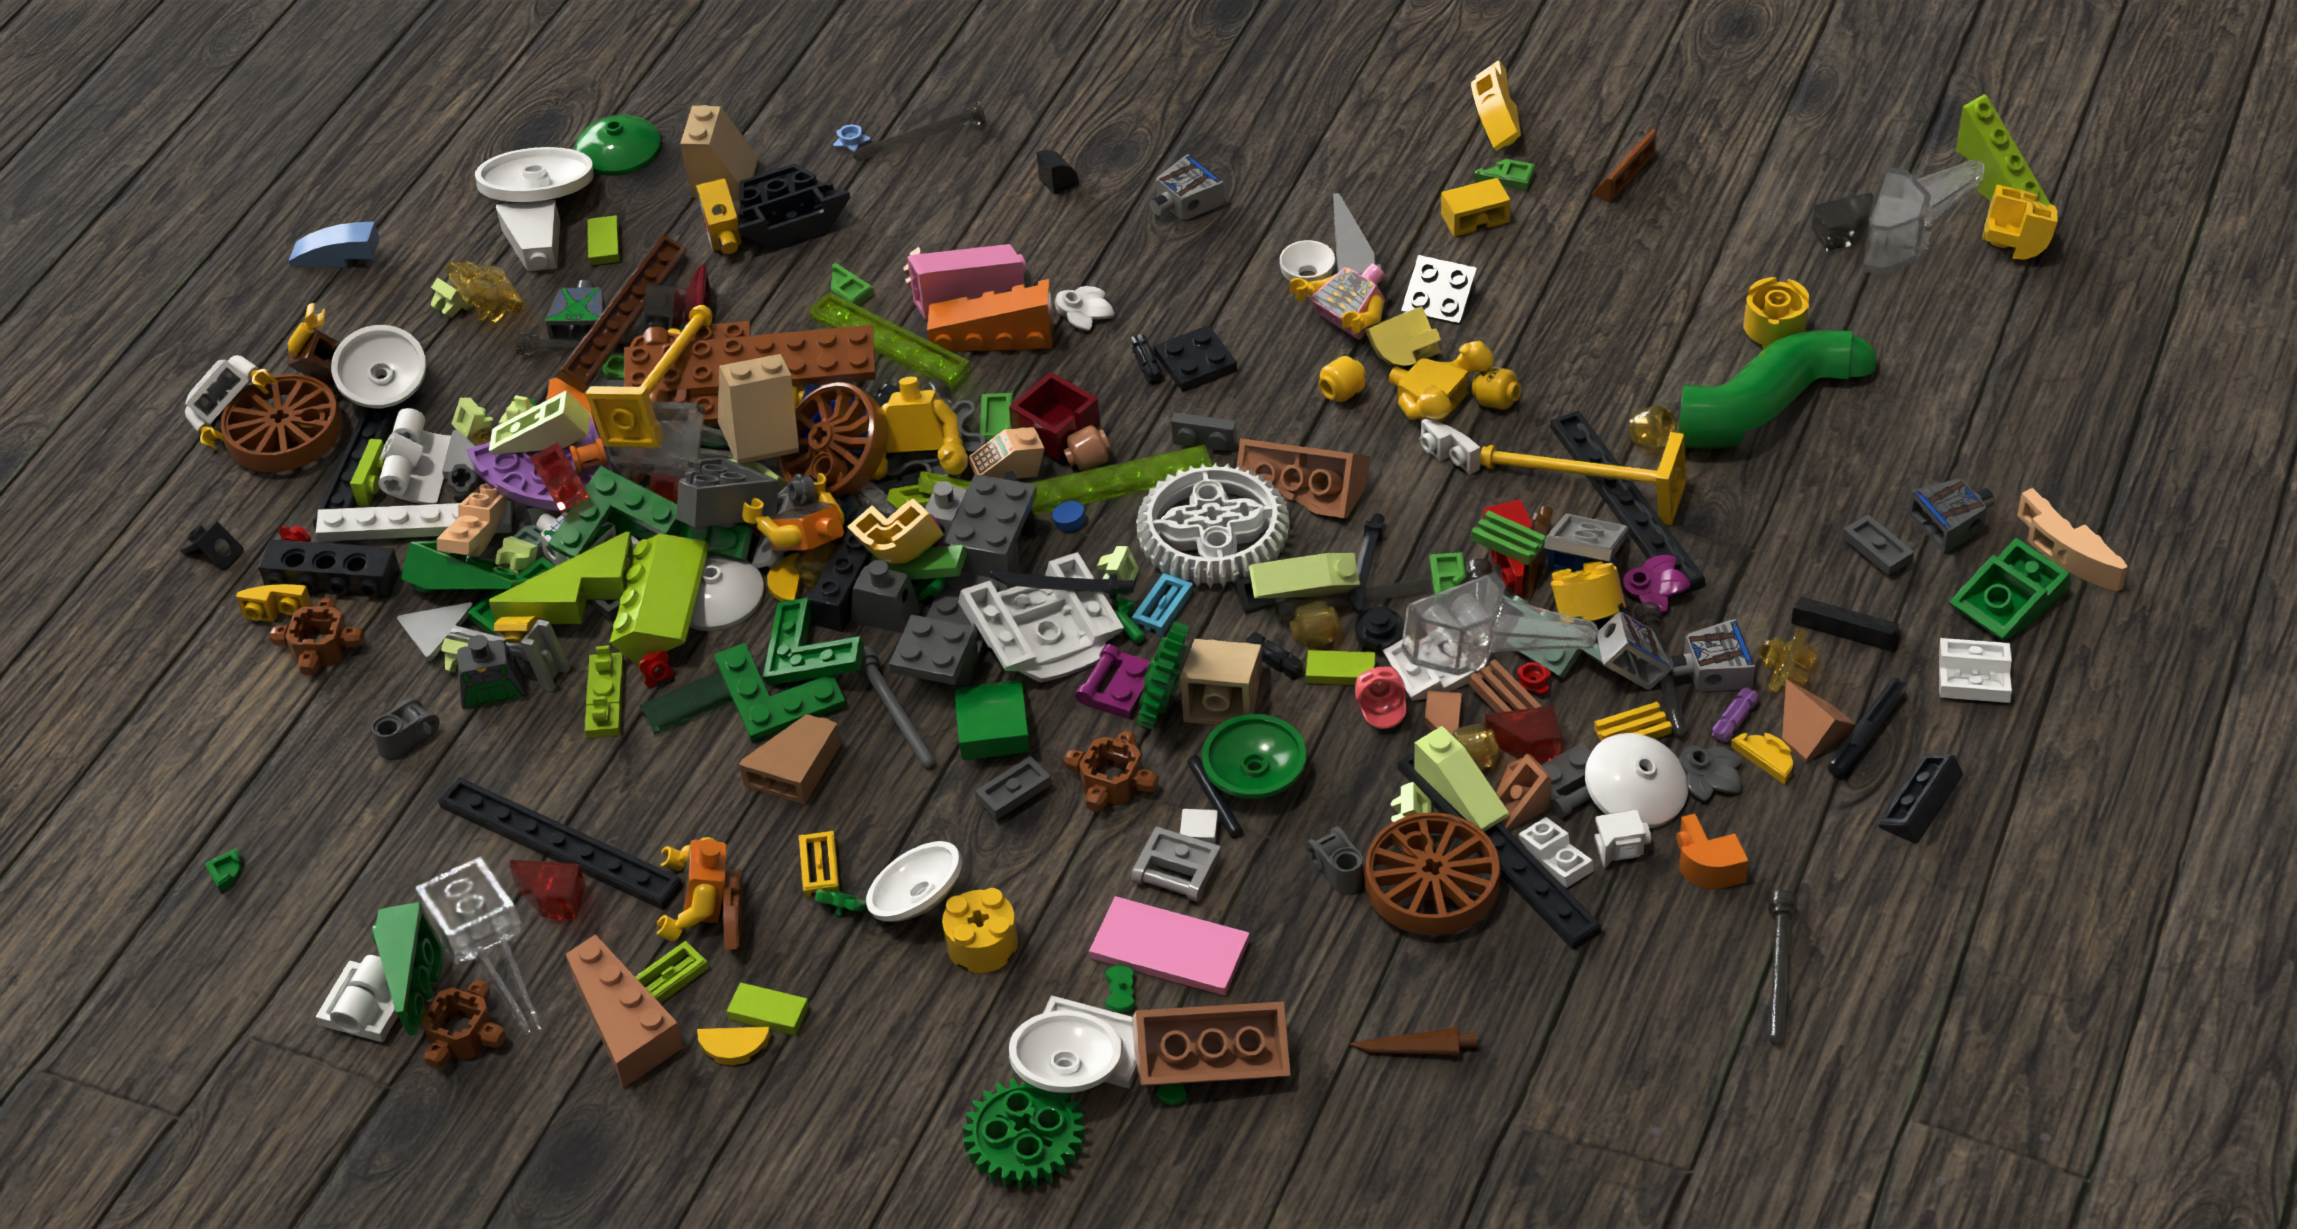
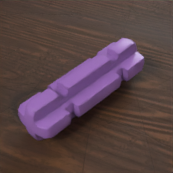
M1748 687L1741 689L1737 698L1732 701L1721 716L1722 720H1718L1714 725L1712 736L1715 740L1726 743L1734 735L1733 732L1737 731L1750 713L1749 710H1752L1758 702V693L1755 690H1751Z

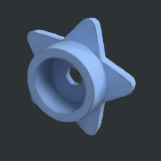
M846 125L836 131L839 139L833 145L836 149L847 148L855 153L859 145L870 142V137L862 134L861 126Z

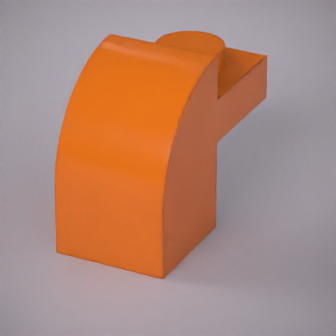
M1696 814L1683 816L1681 818L1680 832L1676 834L1677 844L1681 851L1679 870L1682 875L1691 883L1708 889H1722L1746 883L1748 859L1736 834L1708 840Z

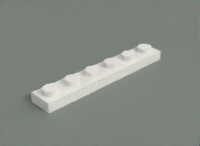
M512 501L507 502L504 514L495 533H512ZM461 503L318 510L316 525L317 541L440 536L458 518V505Z

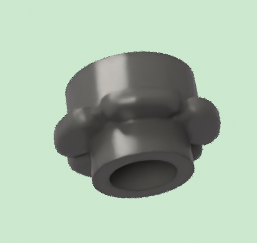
M795 474L794 478L787 485L788 496L797 505H805L806 502L813 501L815 485L812 478Z

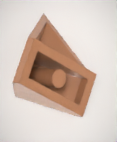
M1786 679L1782 741L1795 755L1807 763L1849 735L1856 724L1832 704Z
M1526 754L1524 758L1508 764L1496 791L1497 796L1509 812L1508 817L1501 821L1508 830L1550 809L1552 777L1530 754Z

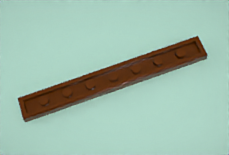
M661 234L561 367L556 378L584 393L678 266L688 248Z

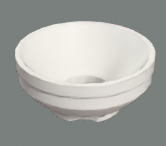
M1311 240L1292 243L1282 251L1279 259L1281 272L1289 281L1293 278H1303L1307 282L1321 281L1331 276L1335 265V256L1332 249L1321 242ZM1304 271H1312L1316 275L1300 276L1299 274Z

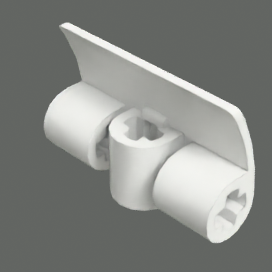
M402 409L398 412L393 432L382 450L381 458L385 459L378 482L379 487L385 493L399 499L424 505L436 504L444 479L442 469L451 436L424 431L425 417L423 414L415 409Z

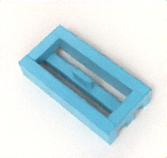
M1163 573L1132 616V621L1138 627L1144 625V630L1151 632L1152 629H1155L1157 635L1163 636L1192 595L1193 583ZM1169 585H1172L1168 593L1162 597V599L1158 603V607L1155 609L1150 618L1147 617V615L1150 613V611L1155 606L1157 601L1160 599L1162 594L1165 592L1167 587Z

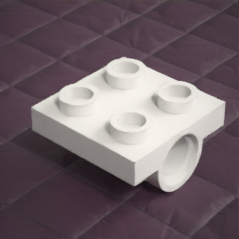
M368 955L361 963L353 961L347 963L316 1015L319 1026L379 1042L385 1040L398 1015L395 1011L381 958Z

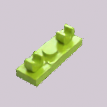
M597 646V654L589 655L585 716L586 738L620 736L624 656L622 652L611 653L610 646Z

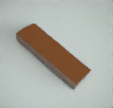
M1652 129L1593 191V196L1610 203L1655 154L1657 138L1655 129Z

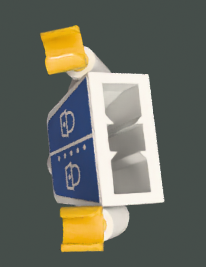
M236 355L227 361L225 359L218 360L189 392L185 403L187 405L185 416L195 430L201 434V443L217 451L215 447L216 440L220 439L223 442L224 440L222 433L211 426L215 418L249 380L264 394L269 393L265 388L266 384L270 381L277 384V380L266 369H259L242 356Z

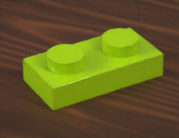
M380 439L369 440L350 482L356 503L359 506H370L374 495L380 489L378 482L385 459L381 458L384 444Z

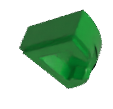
M237 848L204 863L220 893L229 889L236 882L242 870V860Z

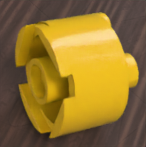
M1769 277L1755 282L1748 290L1743 325L1746 334L1765 348L1780 338L1794 333L1806 332L1809 311V294L1807 290L1798 282L1787 279V283L1777 282V277Z
M1595 560L1583 564L1584 570L1572 573L1571 569H1565L1552 574L1553 581L1551 586L1562 624H1574L1572 617L1579 616L1583 618V622L1593 621L1620 612L1619 607L1626 608L1616 566H1613V563L1603 564V560Z
M988 888L986 890L969 891L948 899L942 923L950 960L958 966L960 964L967 967L969 972L978 974L990 973L1005 966L1008 963V958L1013 952L1015 954L1018 948V937L1013 907L1003 897L1002 892L996 888Z

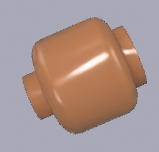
M1088 426L1070 434L1067 437L1068 448L1063 449L1070 467L1077 465L1082 472H1088L1107 463L1109 460L1108 453L1113 452L1103 429L1097 430L1094 426Z

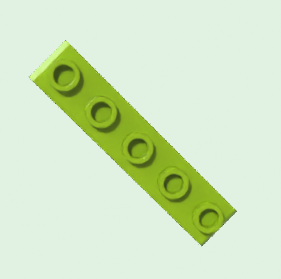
M1983 94L1964 105L1956 151L1982 169L1978 192L1991 201L1998 184L2037 194V201L2049 207L2051 203L1988 96Z
M624 532L489 599L494 621L496 622L501 617L539 616L544 621L550 622V624H582L587 600H620L627 580L626 575L633 558L634 547L630 532Z

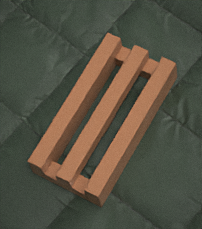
M1496 659L1492 660L1488 667H1482L1478 674L1474 673L1469 678L1468 684L1513 730L1539 713L1541 705ZM1484 679L1498 692V695L1506 703H1509L1520 714L1519 717L1483 681Z

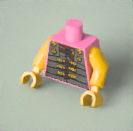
M1371 264L1362 275L1347 267L1321 281L1307 282L1303 278H1293L1290 281L1289 293H1295V299L1299 302L1305 301L1307 296L1310 297L1311 303L1321 317L1360 340L1366 333L1365 329L1381 321L1385 298L1377 284L1383 279L1385 274L1374 264Z

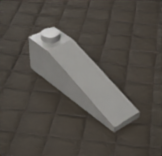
M1335 193L1333 194L1337 271L1339 273L1343 268L1349 267L1362 275L1371 264L1375 265L1374 251L1341 195Z

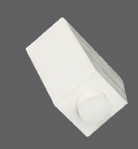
M544 200L496 205L502 232L526 270L557 269L560 218L556 201Z

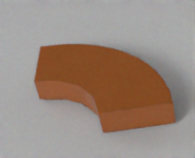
M727 869L725 875L723 898L725 950L738 949L742 944V908L744 900L742 871L740 869Z

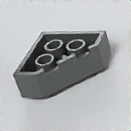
M724 457L696 460L694 468L690 467L685 473V478L679 480L676 519L688 524L690 529L697 531L708 530L709 526L712 525L727 528L735 527L738 522L747 523L742 517L744 502L751 506L753 498L760 499L764 503L762 512L764 517L774 516L777 511L779 480Z

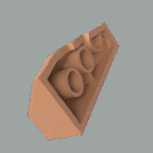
M1240 438L1236 468L1241 465L1244 472L1252 469L1255 476L1262 474L1264 480L1271 481L1274 488H1278L1279 493L1283 494L1284 497L1303 505L1315 514L1348 518L1366 489L1371 456Z

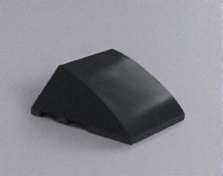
M795 163L741 180L739 184V234L775 250L829 232L851 198L850 192L835 190L833 183L818 181L816 174Z

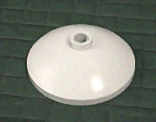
M373 325L351 333L339 344L332 358L331 370L334 383L345 398L363 407L385 408L405 401L418 390L425 377L426 359L421 345L408 332L394 326ZM380 375L386 376L383 379H377V377Z
M720 554L707 555L689 627L702 631L723 630L736 626L752 616L759 608L764 597V583L759 570L748 560Z
M1634 733L1613 735L1601 741L1587 760L1585 782L1588 792L1594 803L1606 815L1638 810L1641 822L1647 823L1649 828H1655L1674 819L1687 800V775L1679 759L1669 748L1653 738Z
M943 841L923 844L902 854L891 862L873 881L866 897L868 910L876 919L889 922L904 921L929 912L944 900L957 882L962 867L961 854L953 844Z
M1068 1010L1051 1011L1030 1018L1016 1029L1009 1043V1059L1014 1071L1027 1083L1049 1092L1076 1093L1091 1089L1113 1075L1121 1060V1043L1112 1027L1093 1015Z

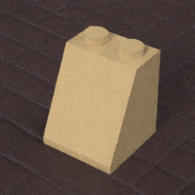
M692 106L680 143L691 197L698 198L696 185L725 178L731 199H739L740 181L754 177L759 163L757 154L721 106Z
M781 354L719 366L718 424L737 464L799 452L792 378Z
M1194 639L1180 677L1183 721L1220 725L1224 721L1237 716L1254 714L1262 672V645Z

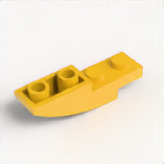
M1497 61L1476 75V79L1471 82L1479 116L1496 151L1504 146L1512 145L1521 136L1517 105L1509 95L1506 68L1500 61Z

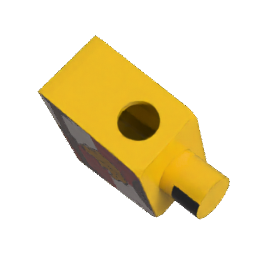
M725 178L696 185L702 221L712 250H721L724 254L734 253L737 251L738 245L741 244V237L738 231L737 215ZM720 205L723 213L714 215L713 208Z

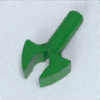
M1121 596L1112 599L1113 606L1119 610H1114L1122 623L1124 632L1135 644L1142 643L1145 640V634L1128 616L1134 613V603Z

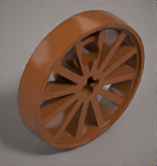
M281 374L273 376L277 380V384L273 381L266 384L265 388L269 391L268 394H264L253 383L242 389L225 407L221 417L222 436L230 456L240 465L252 470L280 472L304 466L326 453L341 433L343 417L336 397L325 383L307 375ZM282 395H289L283 404ZM274 398L275 407L273 408L265 400ZM297 442L301 444L297 447L289 449L290 446L296 444ZM258 445L255 451H251L252 448ZM274 445L281 449L279 452H271Z
M830 383L811 392L795 408L799 450L809 449V451L797 458L798 452L779 456V463L787 484L794 478L795 474H800L806 469L808 470L804 476H810L814 482H817L818 473L824 474L826 477V493H831L834 499L846 493L854 495L873 477L885 453L888 427L882 407L868 393L849 383ZM852 397H855V401L850 406ZM834 400H836V404H835V408H834V413H833L832 406H831V402L834 401ZM866 409H867L866 415H865L864 417H862V415L864 414V412H865ZM819 411L822 421L815 423L812 418ZM806 427L810 428L808 438H802ZM869 430L868 437H859ZM849 449H864L860 459L849 451ZM845 458L854 465V468L849 473Z
M1419 813L1406 816L1391 823L1375 837L1366 857L1364 883L1370 903L1391 924L1412 933L1444 935L1458 932L1474 925L1492 909L1500 891L1501 869L1494 844L1479 827L1463 818L1450 814ZM1429 833L1444 834L1436 852L1433 853L1434 843ZM1455 837L1466 841L1448 853ZM1395 845L1401 851V854L1387 849ZM1475 852H1480L1484 856L1482 858L1465 860ZM1379 864L1395 868L1374 871L1375 866ZM1488 873L1491 875V879L1485 880L1472 875ZM1399 884L1385 894L1379 888V886ZM1461 889L1481 894V896L1473 901ZM1409 895H1415L1408 910L1397 905V903ZM1443 897L1450 898L1461 909L1447 913ZM1426 900L1434 901L1437 914L1420 913Z

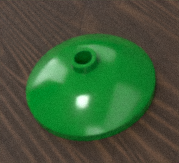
M626 114L607 116L591 123L580 133L575 142V150L584 153L592 160L593 172L606 176L624 175L645 167L654 160L661 148L659 131L651 122L638 116Z
M1246 714L1224 721L1208 735L1202 749V763L1209 780L1225 793L1248 799L1266 798L1285 791L1299 779L1306 765V747L1299 732L1286 721L1265 714Z

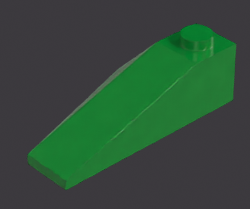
M437 541L409 542L401 576L402 580L413 584V589L426 593L432 592V589H511L529 580L511 569L497 567V564L492 559L437 551Z
M420 902L379 909L376 925L372 927L373 941L379 951L395 1011L409 1036L417 1034L426 1012L424 1000L432 998L433 990L430 985L431 983L438 982L440 979L444 956V947Z

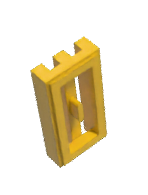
M1654 702L1594 721V730L1601 741L1613 735L1623 733L1641 734L1656 739L1672 734V724L1670 721H1666L1664 711L1660 712L1659 703ZM1653 724H1658V725H1655V726H1652V727H1649V728H1646V729L1639 730V729H1641V728H1644V727H1647V726H1650V725H1653Z
M834 831L799 835L805 898L812 897V893L816 892L818 888L840 892ZM821 841H827L831 880L827 881L824 879ZM814 842L817 882L811 883L807 843Z

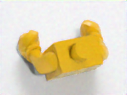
M1481 341L1468 342L1459 348L1461 354L1452 362H1436L1422 358L1409 371L1395 366L1390 372L1389 383L1398 387V405L1409 420L1419 419L1422 421L1427 418L1442 423L1468 394V374L1486 371L1492 367L1494 356L1490 348Z
M910 376L900 379V392L893 393L889 402L882 405L888 427L887 445L882 461L871 479H883L888 473L886 451L887 453L939 449L938 458L945 472L951 475L961 474L967 468L968 456L963 446V440L959 436L957 415L943 400L939 399L936 391H920L916 377Z

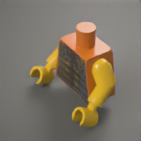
M818 473L817 482H814V498H818L817 500L806 502L805 505L796 506L771 517H764L762 515L764 503L760 499L753 498L751 506L744 502L742 512L745 522L758 524L757 528L770 540L772 550L813 549L842 537L845 521L843 512L832 494L826 493V477L822 473Z
M707 837L700 840H692L690 845L684 846L681 851L669 846L662 849L661 854L668 856V858L660 866L679 872L686 863L683 912L678 914L677 920L667 915H663L658 920L657 926L661 927V929L657 932V935L674 942L681 935L683 928L689 929L699 922H719L726 870L727 845L724 842H717L713 838Z

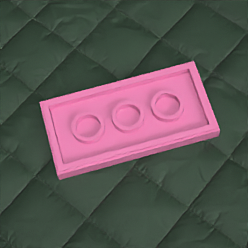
M1115 896L1089 950L1090 959L1115 966H1128L1136 972L1226 996L1250 941V934L1242 930Z

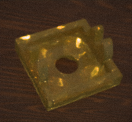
M449 261L445 270L467 305L477 306V316L480 321H484L489 313V319L492 323H496L504 315L505 311L520 313L524 302L502 269L492 265L488 267L478 266L467 261L462 263ZM486 281H488V282H490L491 284H493L494 287H490V284L487 283Z

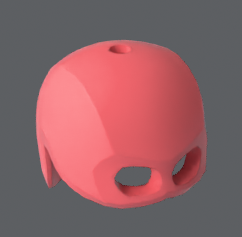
M1376 667L1358 675L1355 685V696L1367 723L1380 729L1390 728L1399 724L1406 715V686L1399 672L1393 667Z

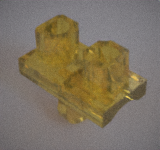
M1798 627L1792 641L1787 642L1785 645L1783 644V639L1775 637L1774 640H1765L1760 645L1758 653L1764 661V665L1768 668L1776 665L1767 686L1769 690L1775 693L1782 685L1786 686V679L1800 687H1803L1808 679L1809 673L1794 664L1797 663L1809 669L1816 659L1819 649L1804 641L1807 631Z

